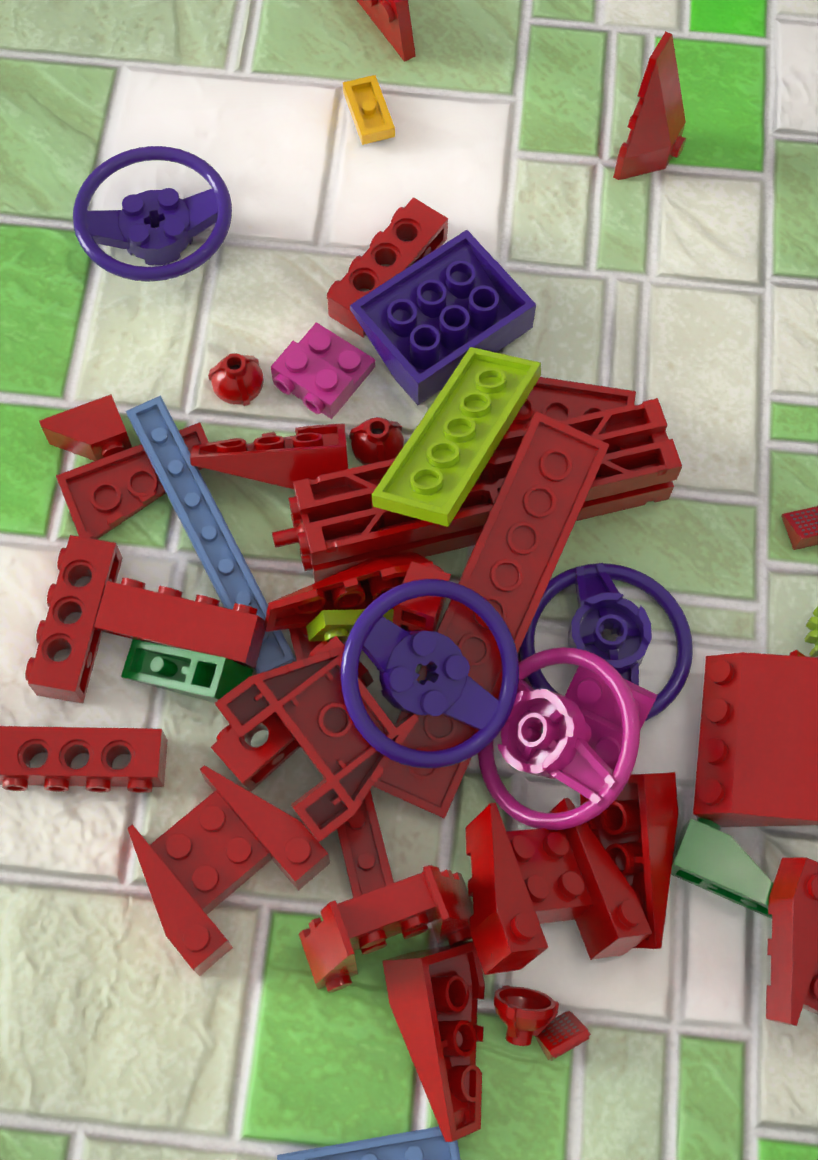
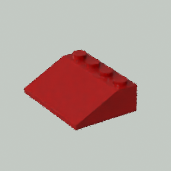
M745 652L706 656L693 808L695 816L711 820L720 827L818 825V657Z

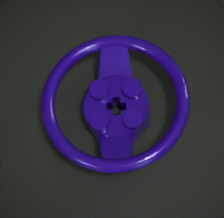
M166 146L134 148L109 158L99 165L83 182L73 207L75 235L88 257L99 267L113 275L144 282L176 278L203 265L223 244L232 219L231 197L220 174L199 156L178 148ZM144 161H170L184 165L200 174L212 188L184 199L179 198L178 192L172 188L147 190L126 196L122 201V210L88 211L95 191L109 176L126 166ZM216 223L211 235L199 249L188 257L177 261L181 258L180 253L187 248L188 244H192L194 236ZM97 244L127 249L131 256L134 254L136 257L144 259L145 264L163 266L142 267L126 264L106 254Z
M608 563L587 564L566 570L549 581L519 649L521 661L535 654V631L538 620L546 605L559 592L575 584L579 609L576 610L568 631V647L586 650L598 655L611 664L624 679L639 686V666L652 639L651 622L645 609L641 605L638 608L632 601L623 598L624 595L618 591L612 580L628 583L650 595L662 607L675 632L677 656L673 672L667 684L657 694V698L645 721L665 710L684 687L690 673L693 656L690 627L683 610L675 598L653 578L622 565ZM604 629H609L611 635H618L615 641H608L602 637ZM541 669L527 677L534 690L548 689L558 693L546 680Z
M440 579L414 580L398 585L380 595L356 620L349 633L342 655V694L345 706L355 727L362 737L378 752L393 761L411 767H447L465 761L482 751L504 727L513 709L518 691V655L507 624L499 612L485 598L475 591L451 581ZM425 596L449 598L472 609L491 630L499 648L502 662V683L498 700L468 676L470 670L469 662L449 637L436 631L407 632L384 618L383 615L402 602ZM361 651H364L377 667V670H379V681L383 689L380 691L382 696L394 708L416 715L439 716L443 714L479 731L463 743L439 751L415 750L391 740L374 724L364 707L358 683V666ZM418 665H423L427 667V677L425 680L418 682L417 678L420 674L416 673L415 670Z

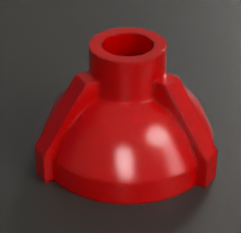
M237 353L229 354L223 358L215 367L209 370L208 375L215 394L221 400L230 404H243V406L249 405L250 401L259 395L264 383L259 360L254 356ZM233 365L241 366L236 370L230 369V367Z
M376 417L368 419L351 429L349 439H351L355 458L363 465L396 458L404 447V438L401 432L402 426L396 421ZM374 429H381L384 432L381 434H373L371 431Z
M505 985L497 989L494 995L493 1002L496 1013L502 1022L507 1025L505 1039L513 1045H531L532 1036H538L558 1015V1001H554L550 996L537 990Z

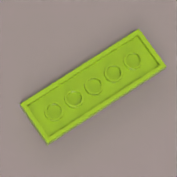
M470 347L372 493L373 507L449 527L540 378L541 362Z

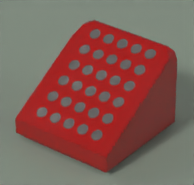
M818 506L782 514L781 517L793 550L818 545Z
M567 1011L554 1018L535 1037L547 1059L552 1061L588 1040L591 1034L572 1012Z

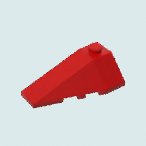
M666 31L649 58L637 95L640 99L627 126L631 130L627 143L624 142L621 145L613 178L618 180L666 169L672 156L678 158L686 143V138L682 137L686 120L673 35Z
M345 423L295 428L296 435L288 437L277 436L275 432L263 433L262 437L246 444L244 439L234 438L193 445L190 462L192 466L294 489V481L307 478L314 480L320 475L348 469Z
M392 552L383 556H376L268 603L264 622L265 632L306 627L322 610L366 609L380 595L403 583L411 561L419 564H433V562L415 552L403 554Z
M675 772L631 774L624 789L614 802L601 814L586 822L637 894L652 931L650 936L634 948H662L678 822ZM580 794V805L589 801L588 798Z

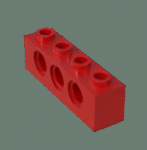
M414 197L405 207L398 208L389 226L383 232L379 231L373 237L370 248L363 256L359 255L352 261L348 273L341 281H335L329 288L327 293L329 316L364 338L366 333L351 312L350 305L442 246L447 240L448 218ZM361 289H369V291H365V292H364V291H359V290H361Z
M70 535L67 547L60 550L57 567L60 571L56 584L52 583L48 590L47 605L49 610L46 620H41L38 625L36 641L39 645L35 658L31 657L29 659L25 672L26 681H28V685L37 696L84 703L103 631L95 628L94 624L106 582L116 583L123 559L116 543ZM91 577L90 582L85 586H75V583L80 578ZM75 612L81 613L80 618L76 622L71 624L64 623L68 615ZM60 650H71L70 655L65 660L54 661L55 655Z
M335 636L329 642L323 641L311 651L309 657L343 646L344 644ZM359 661L358 678L367 688L374 680L368 669ZM275 712L241 738L229 724L220 731L216 737L217 742L211 746L213 751L250 791L254 790L300 748V745ZM261 730H267L269 733L267 741L259 747H252L251 740L254 734Z
M0 726V785H2L3 789L10 791L28 790V785H43L45 790L53 792L69 791L70 786H86L85 789L87 791L99 793L109 792L111 787H127V790L130 792L150 793L153 787H164L168 739L162 729ZM48 753L47 760L41 767L30 768L31 760L35 755ZM82 753L89 754V760L85 766L79 769L71 768L74 757ZM121 754L131 755L130 763L125 768L118 770L112 768V763L117 756Z

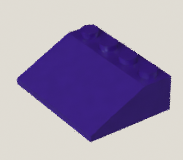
M465 230L351 304L350 310L394 379L418 406L443 389L470 347L498 352L532 329L536 303L468 230Z

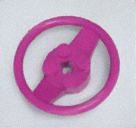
M577 648L547 649L519 662L518 691L511 714L501 729L502 744H498L500 753L505 761L515 769L536 776L558 779L588 798L589 801L577 808L561 813L538 812L522 805L509 793L498 774L494 758V739L478 753L482 778L492 798L502 810L518 822L536 829H569L584 824L601 814L624 789L638 755L640 743L639 715L633 694L624 678L603 658L589 651ZM573 664L584 667L603 679L616 698L622 718V745L614 770L588 744L591 738V729L585 723L584 715L577 704L567 697L548 689L534 690L524 681L526 677L547 666Z

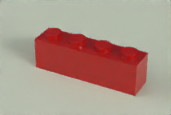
M122 578L121 584L111 581L106 582L94 624L95 628L125 638L225 657L241 665L256 668L265 635V620L257 615L258 609L234 603L233 610L219 607V600L203 595H196L195 601L181 598L183 592L164 586H159L158 592L145 590V583L129 578Z

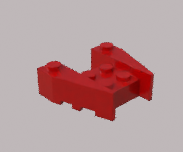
M345 645L250 676L214 703L240 738L275 712L324 777L321 782L291 804L292 808L318 842L322 841L354 816L361 806L363 799L374 783L377 782L390 761L388 757L378 752L362 737L345 706L341 688V662ZM358 678L361 698L371 720L382 733L402 745L419 718L416 714H408L394 725Z
M205 765L200 768L205 782L214 792L149 845L133 824L127 828L165 935L199 976L233 948L226 937L207 916L215 907L271 860H273L298 891L330 864L328 852L301 821Z
M564 798L548 813L566 812L576 807L570 798ZM490 803L465 827L466 854L471 856L472 878L468 880V896L473 897L474 914L469 918L470 934L484 975L521 970L549 948L540 925L543 923L575 920L590 960L624 955L652 934L637 894L587 823L562 830L542 828L506 831L496 803Z
M807 857L781 859L768 905V914H772V939L768 938L767 955H771V985H767L766 1019L792 1026H797L802 1008L818 1015V862Z
M428 865L423 867L422 873L338 904L336 900L329 902L320 911L323 921H321L320 917L313 919L309 923L310 928L304 929L299 933L317 989L326 987L328 993L351 985V977L358 974L355 950L360 949L362 955L372 953L387 946L386 939L402 933L403 938L407 939L428 930V923H431L438 944L448 940L449 945L452 946L472 939L469 918L474 914L473 903L470 896H468V890L461 873L456 872L452 874L451 870L447 869L440 872L439 867Z

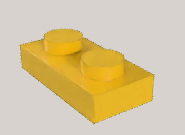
M376 75L343 82V93L362 145L395 137V126Z

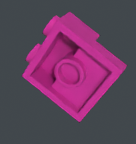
M316 322L299 343L294 340L272 364L271 373L274 385L286 395L292 393L301 399L304 405L313 413H323L330 419H333L375 368V359Z
M578 666L565 697L577 704L584 715L585 723L591 729V738L588 744L614 770L621 751L623 734L622 718L618 703L613 692L603 679L592 671ZM624 679L636 702L641 730L657 698V694Z

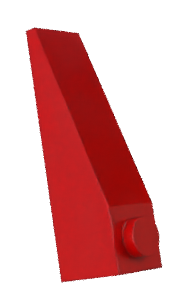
M473 941L410 952L383 960L391 1010L445 1142H453L480 1130L482 1072L476 1066V1042H483L484 1027L477 1025L478 1000H484L485 983L482 967Z

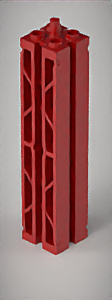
M658 398L643 401L640 405L630 404L560 420V422L610 444L576 521L643 506L649 501L656 503L670 498L674 488L672 481L677 480L682 463L673 439H669L667 436V422ZM527 428L505 433L449 527L373 507L372 493L396 459L394 458L320 475L314 480L307 478L294 481L295 496L288 498L293 528L272 532L275 548L299 543L304 571L312 570L316 583L376 556H383L392 552L400 554L415 552L423 557L474 546Z

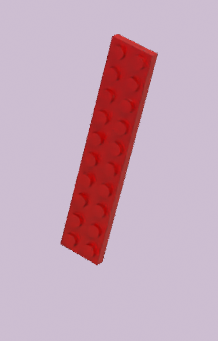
M535 411L458 582V584L481 595L499 612L511 632L517 654L610 445L538 411ZM451 599L436 632L449 637L458 646L462 655L469 662L470 670L468 676L498 699L502 683V662L496 640L479 615L464 604ZM421 665L418 674H420L417 678L418 682L426 679V666ZM400 711L396 723L402 720L409 713ZM443 714L439 716L416 715L419 720L402 745L420 751L445 750L463 743L479 730ZM471 758L441 768H416L390 759L373 787L445 819Z

